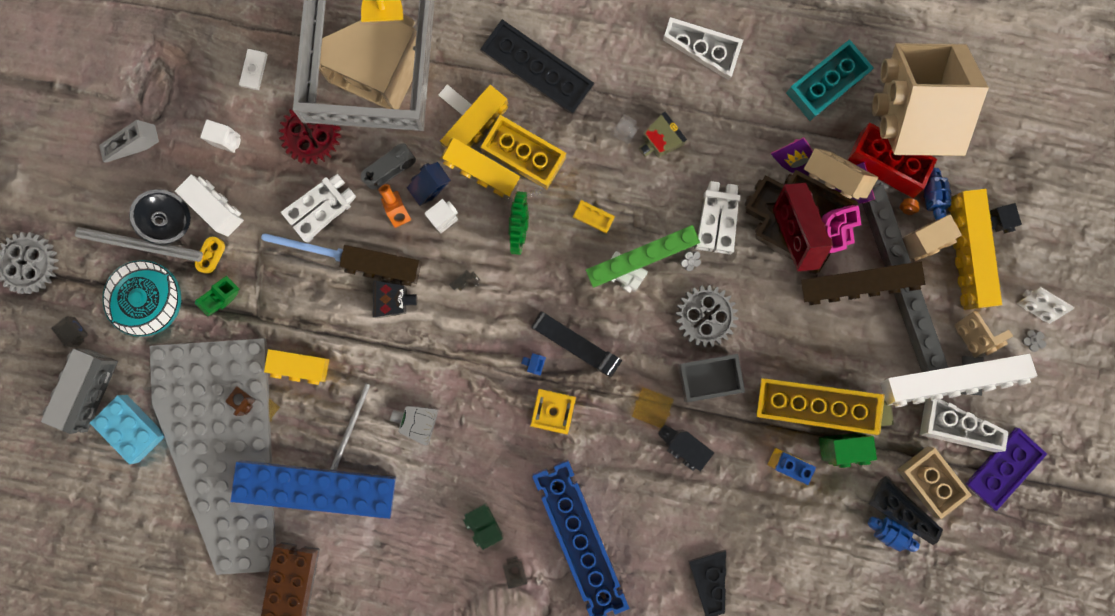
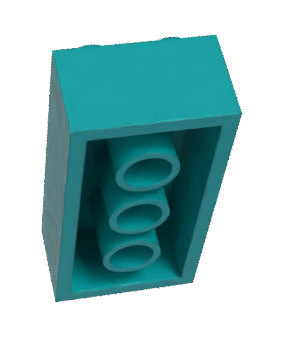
M849 39L793 84L786 94L807 119L811 121L866 77L874 67Z

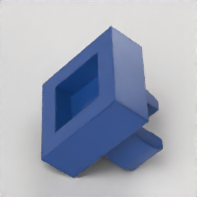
M532 353L531 359L523 357L521 364L528 366L527 372L541 376L546 357Z

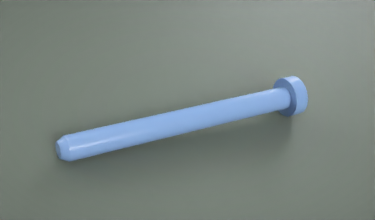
M266 233L261 236L263 241L334 257L338 262H340L343 252L341 248L333 250Z

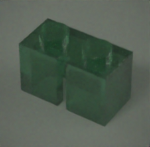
M487 502L465 513L463 521L467 529H471L474 532L475 536L472 538L477 547L480 546L484 550L504 538Z

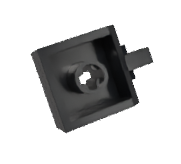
M664 424L657 433L666 442L665 445L669 447L667 452L677 459L679 457L683 458L682 463L693 472L695 469L701 472L714 455L712 450L683 429L675 431Z

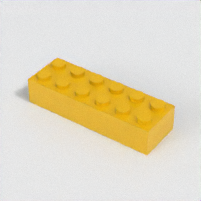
M987 190L962 191L951 197V206L948 208L962 236L956 238L957 242L953 244L957 256L955 258V265L959 271L958 285L961 287L962 293L960 302L964 310L1002 305Z
M761 378L757 417L879 435L885 394Z

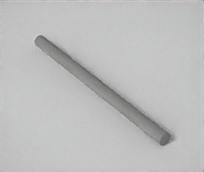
M365 383L330 468L331 470L336 471L370 388L368 383Z

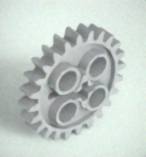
M20 232V236L13 234V239L7 237V244L0 243L2 250H0V282H4L3 287L9 288V291H17L20 294L24 292L25 294H31L32 291L39 292V288L45 289V282L52 283L49 277H56L52 271L58 269L57 266H54V263L59 260L53 258L57 252L51 251L54 246L47 244L48 239H42L41 235H35L31 232H28V234ZM20 249V254L17 256V250ZM39 252V256L36 259L35 254ZM35 270V276L32 278V272Z
M701 285L699 292L696 288H693V294L686 292L685 294L688 299H680L684 304L677 305L681 312L675 313V315L680 316L676 323L682 324L678 330H685L682 336L689 335L688 342L695 339V345L698 346L702 342L703 347H706L707 342H709L711 347H714V341L720 345L721 338L725 341L728 340L726 334H733L730 328H736L737 325L733 321L738 320V317L733 316V313L738 312V310L732 309V306L736 303H729L731 295L725 298V290L718 293V287H715L712 291L711 285H708L706 290ZM704 298L712 300L711 308L704 306ZM720 305V308L709 316L710 320H704L696 328L693 327L696 322L705 316L704 313H708L715 306ZM690 310H695L698 313L696 320L689 318ZM718 312L723 313L725 316L722 323L716 320ZM704 324L710 327L708 335H704L701 332V327Z

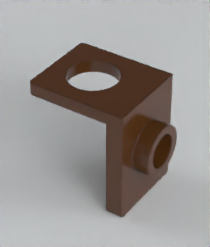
M236 386L225 402L235 409L233 413L235 416H243L251 411L255 399ZM236 394H241L244 397L240 405L234 403L233 399Z

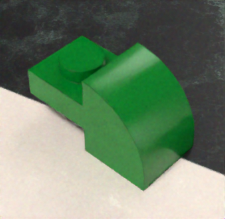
M225 276L212 285L211 290L196 299L195 304L209 317L220 308L223 310L237 296L240 289Z

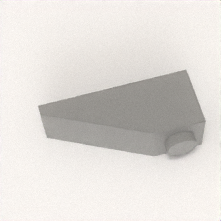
M135 120L99 145L103 162H110L145 151L158 143L156 126Z

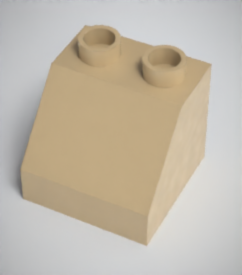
M403 14V20L361 22L360 20L322 38L319 71L329 83L386 109H399L413 79L415 56L413 46L416 44L417 32L413 28L415 21Z

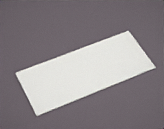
M446 85L438 94L462 115L472 105L449 85Z

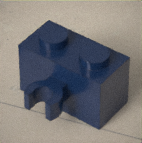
M438 162L431 165L429 163L423 165L420 168L421 172L411 178L412 182L407 187L419 206L433 201L451 181Z

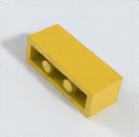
M268 349L264 372L270 373L272 378L281 379L283 375L289 376L288 380L300 382V379H307V383L319 385V382L326 381L329 359Z

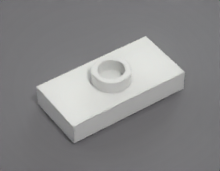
M247 49L239 82L241 87L254 90L260 89L268 56L267 53Z

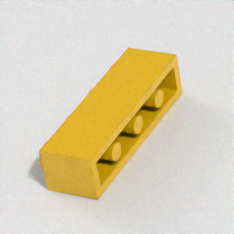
M490 84L440 140L442 146L446 148L451 138H455L469 147L474 142L478 143L483 137L482 133L495 124V118L499 114L503 115L508 109V99Z
M455 138L450 139L440 159L444 160L443 164L451 169L454 167L460 169L461 175L468 179L471 176L477 179V184L484 188H487V186L493 188V193L502 198L504 195L510 197L520 178L516 173Z

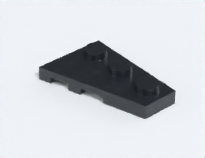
M726 550L689 560L688 562L705 616L725 614Z

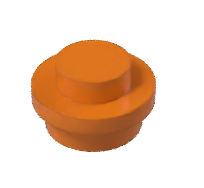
M906 198L900 203V209L904 214L913 215L919 212V202L912 198Z

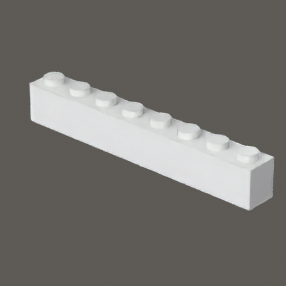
M1026 354L888 378L881 382L880 385L883 394H885L887 406L895 405V407H902L913 401V404L925 402V399L928 398L931 401L942 399L945 395L953 398L960 396L962 392L970 395L979 392V389H983L986 392L996 389V386H1001L1003 389L1013 386V383L1025 385L1031 383L1030 379L1037 377L1031 355Z

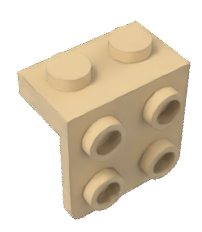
M977 311L972 312L955 324L957 333L962 337L974 358L984 353L988 356L996 352L998 349L1008 344L1007 340L1013 337L1010 330L994 337Z

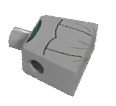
M406 406L404 413L393 410L390 421L400 424L398 430L400 434L427 446L431 439L439 409Z

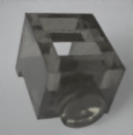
M517 556L507 558V562L503 563V569L508 589L528 584L523 559H518ZM517 567L519 572L513 573L512 568Z

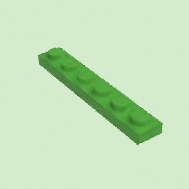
M693 225L588 268L585 271L592 287L595 288L700 244V240Z

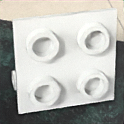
M1042 287L1035 291L1026 290L1023 293L1025 298L1017 302V305L1049 324L1075 308Z

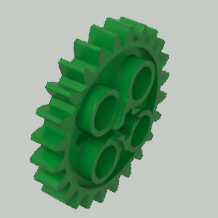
M517 191L511 206L508 235L510 236L511 254L521 255L523 244L526 241V231L529 227L527 192Z

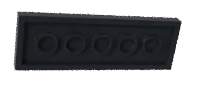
M503 19L480 49L486 56L572 115L594 86V82Z

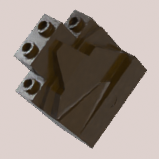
M795 170L793 175L789 174L784 184H807L809 191L812 192L813 200L819 209L821 218L831 210L851 205L858 206V201L843 196L840 192L827 187L825 184L798 170ZM765 175L763 180L759 179L754 189L756 191L753 196L750 195L744 204L746 206V213L763 222H760L755 229L756 240L793 260L773 212L774 205L784 185ZM828 253L820 269L807 270V272L817 277L831 253Z

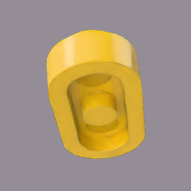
M209 237L205 240L200 250L203 253L202 260L200 262L195 261V267L199 272L208 274L215 270L225 249V244L221 239ZM217 244L218 248L214 250V245ZM209 261V266L205 267V263Z

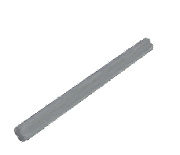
M78 227L75 232V236L78 238L200 262L203 257V253L197 250L171 245H158L141 239Z

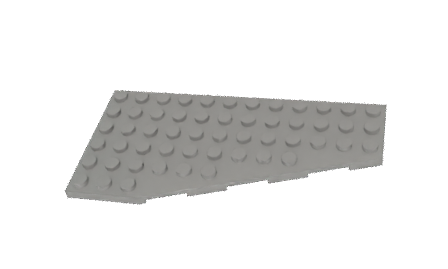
M266 339L150 346L152 405L217 575L268 572L270 570L273 548L276 546L273 506L230 502L236 462L242 460L272 464L268 373L264 372L267 358ZM236 386L255 399V402L252 404L253 408L247 415L235 416L233 414L235 409L225 402ZM236 394L233 399L234 403L240 405L244 400L243 395Z

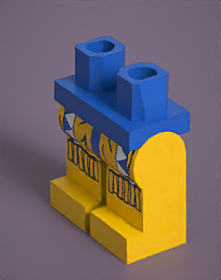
M777 448L774 449L767 464L774 468V470L806 485H809L816 469L810 463Z

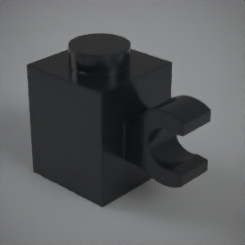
M1016 203L990 210L992 230L995 229V232L1003 231L1004 234L1016 231L1015 227L1022 225Z

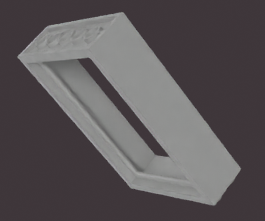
M304 0L293 111L301 122L424 131L435 0H419L416 44L413 46L415 56L410 110L316 104L326 0Z

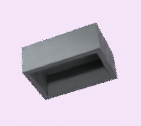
M738 354L678 364L684 402L745 393Z

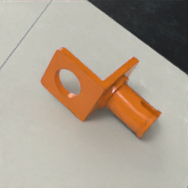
M388 184L382 185L378 191L382 195L383 207L394 228L411 221V217L403 205L399 192H392ZM398 213L404 214V218L399 221L395 220L394 216Z

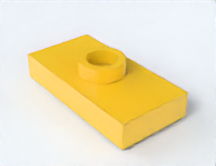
M580 200L572 218L607 234L615 216Z

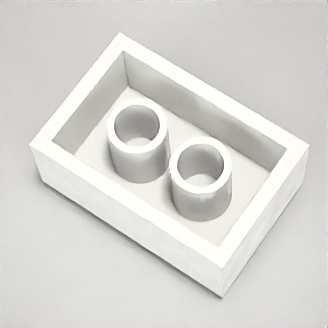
M191 174L175 192L216 232L229 236L244 221L240 217L242 213L236 207L228 204L227 198L221 193L214 190L215 187L208 180H204L201 176L197 178Z

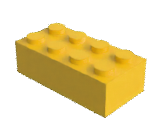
M499 115L481 145V150L484 154L546 190L566 159V152L502 115Z

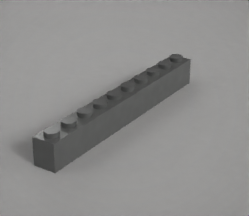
M884 185L873 187L875 199L862 203L883 265L888 267L911 263ZM909 287L901 288V292L894 293L921 372L948 368L922 291H909Z

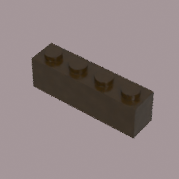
M344 245L339 267L344 269V273L355 275L356 272L363 273V277L374 279V276L382 277V281L393 283L394 279L400 281L401 285L411 287L412 283L417 284L422 262L412 258Z

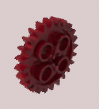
M289 110L290 117L284 115L287 121L280 122L284 129H279V132L284 135L279 137V139L284 142L281 146L284 149L288 148L285 152L288 155L292 154V159L298 158L300 163H303L305 159L308 165L313 160L315 164H318L319 158L325 162V155L331 158L330 151L337 152L334 145H340L336 140L342 138L337 133L342 130L340 126L329 124L311 125V123H307L318 145L316 149L313 140L309 137L307 128L294 111ZM295 127H302L299 133H294ZM327 134L326 140L319 142L320 136ZM309 142V148L302 150L303 144Z

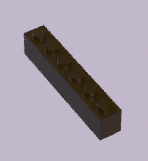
M922 261L801 280L804 303L809 302V306L821 304L820 300L828 299L829 303L841 301L840 297L848 296V300L859 299L860 294L868 293V297L880 296V291L888 290L889 294L900 293L901 288L909 287V291L921 290V286L926 285Z

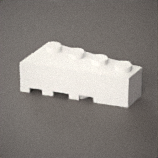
M671 17L663 41L727 80L732 77L743 43L742 39Z
M930 398L925 399L920 435L991 452L1006 451L1008 431L986 420H981L975 417L974 414L965 412L941 399L931 401Z

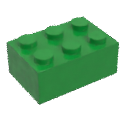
M850 433L819 437L821 458L823 461L828 462L829 465L833 464V466H838L839 468L851 467V463L870 465L871 461L877 460L875 441L872 435Z

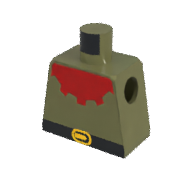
M665 111L644 132L643 139L646 143L639 147V151L644 157L654 152L659 158L683 146L687 139Z

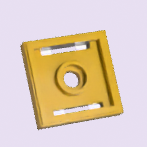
M538 389L530 426L568 435L576 397ZM539 403H542L540 414H537ZM556 408V415H551L549 410ZM566 409H569L568 418L564 420Z

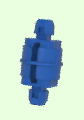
M933 168L924 188L923 196L927 210L933 211L935 220L946 216V209L951 206L952 193L948 178L942 177L939 168Z
M873 516L869 518L867 524L875 531L874 537L878 538L886 546L898 551L905 549L911 552L918 551L920 544L912 538L913 532L888 517L882 520Z

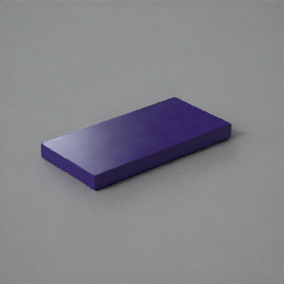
M1015 427L1008 435L1006 451L993 452L965 485L989 507L997 511L1045 458L1047 453L1021 429Z

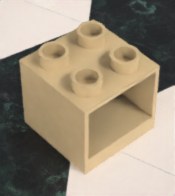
M895 43L892 58L884 59L881 65V81L885 83L883 92L875 93L872 101L873 116H880L881 138L889 140L894 155L965 156L989 88L967 44Z

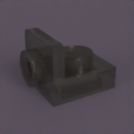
M466 270L449 285L454 291L458 289L462 291L469 285L468 281L471 280L478 288L480 287L478 284L480 279L474 271L469 273Z

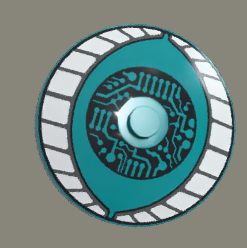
M138 260L122 265L109 277L103 291V308L108 320L115 328L132 336L146 337L162 332L172 324L181 307V290L177 279L166 267L151 261Z

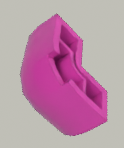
M851 205L831 210L822 216L821 219L826 225V231L833 242L829 253L845 250L847 245L855 243L853 227L861 225L859 206Z

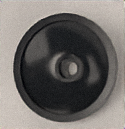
M161 189L149 190L140 194L133 201L129 212L130 224L135 233L145 241L158 245L171 244L181 239L186 234L191 221L190 211L186 203L178 195ZM159 219L162 221V223L158 224L155 222V220Z

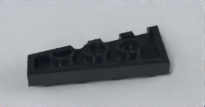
M886 476L880 479L868 504L931 545L938 543L943 529Z

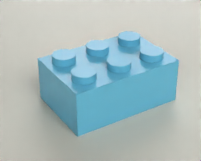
M117 395L90 422L100 435L129 464L139 463L165 438L162 430L128 395Z

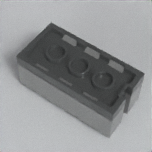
M73 349L67 356L66 366L59 374V382L51 392V400L43 410V418L41 420L42 423L61 431L63 430L68 434L88 432L91 425L90 422L96 414L118 363L117 360L93 350Z

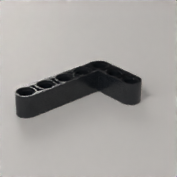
M540 311L531 325L532 329L608 377L614 375L622 362L614 354L602 350L542 311Z

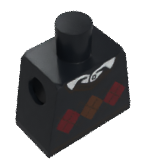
M373 281V318L406 314L407 306H417V294H407V287Z

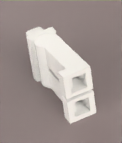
M338 174L330 179L325 177L322 183L281 211V214L306 243L313 240V237L345 209L348 210L351 207L350 203L356 198V195L350 188L346 189L343 193L337 190L345 184Z
M710 181L707 190L703 194L704 201L697 234L700 244L695 245L694 249L710 252L714 250L716 253L731 255L734 252L738 201H740L738 185L727 184L726 193L719 192V182Z

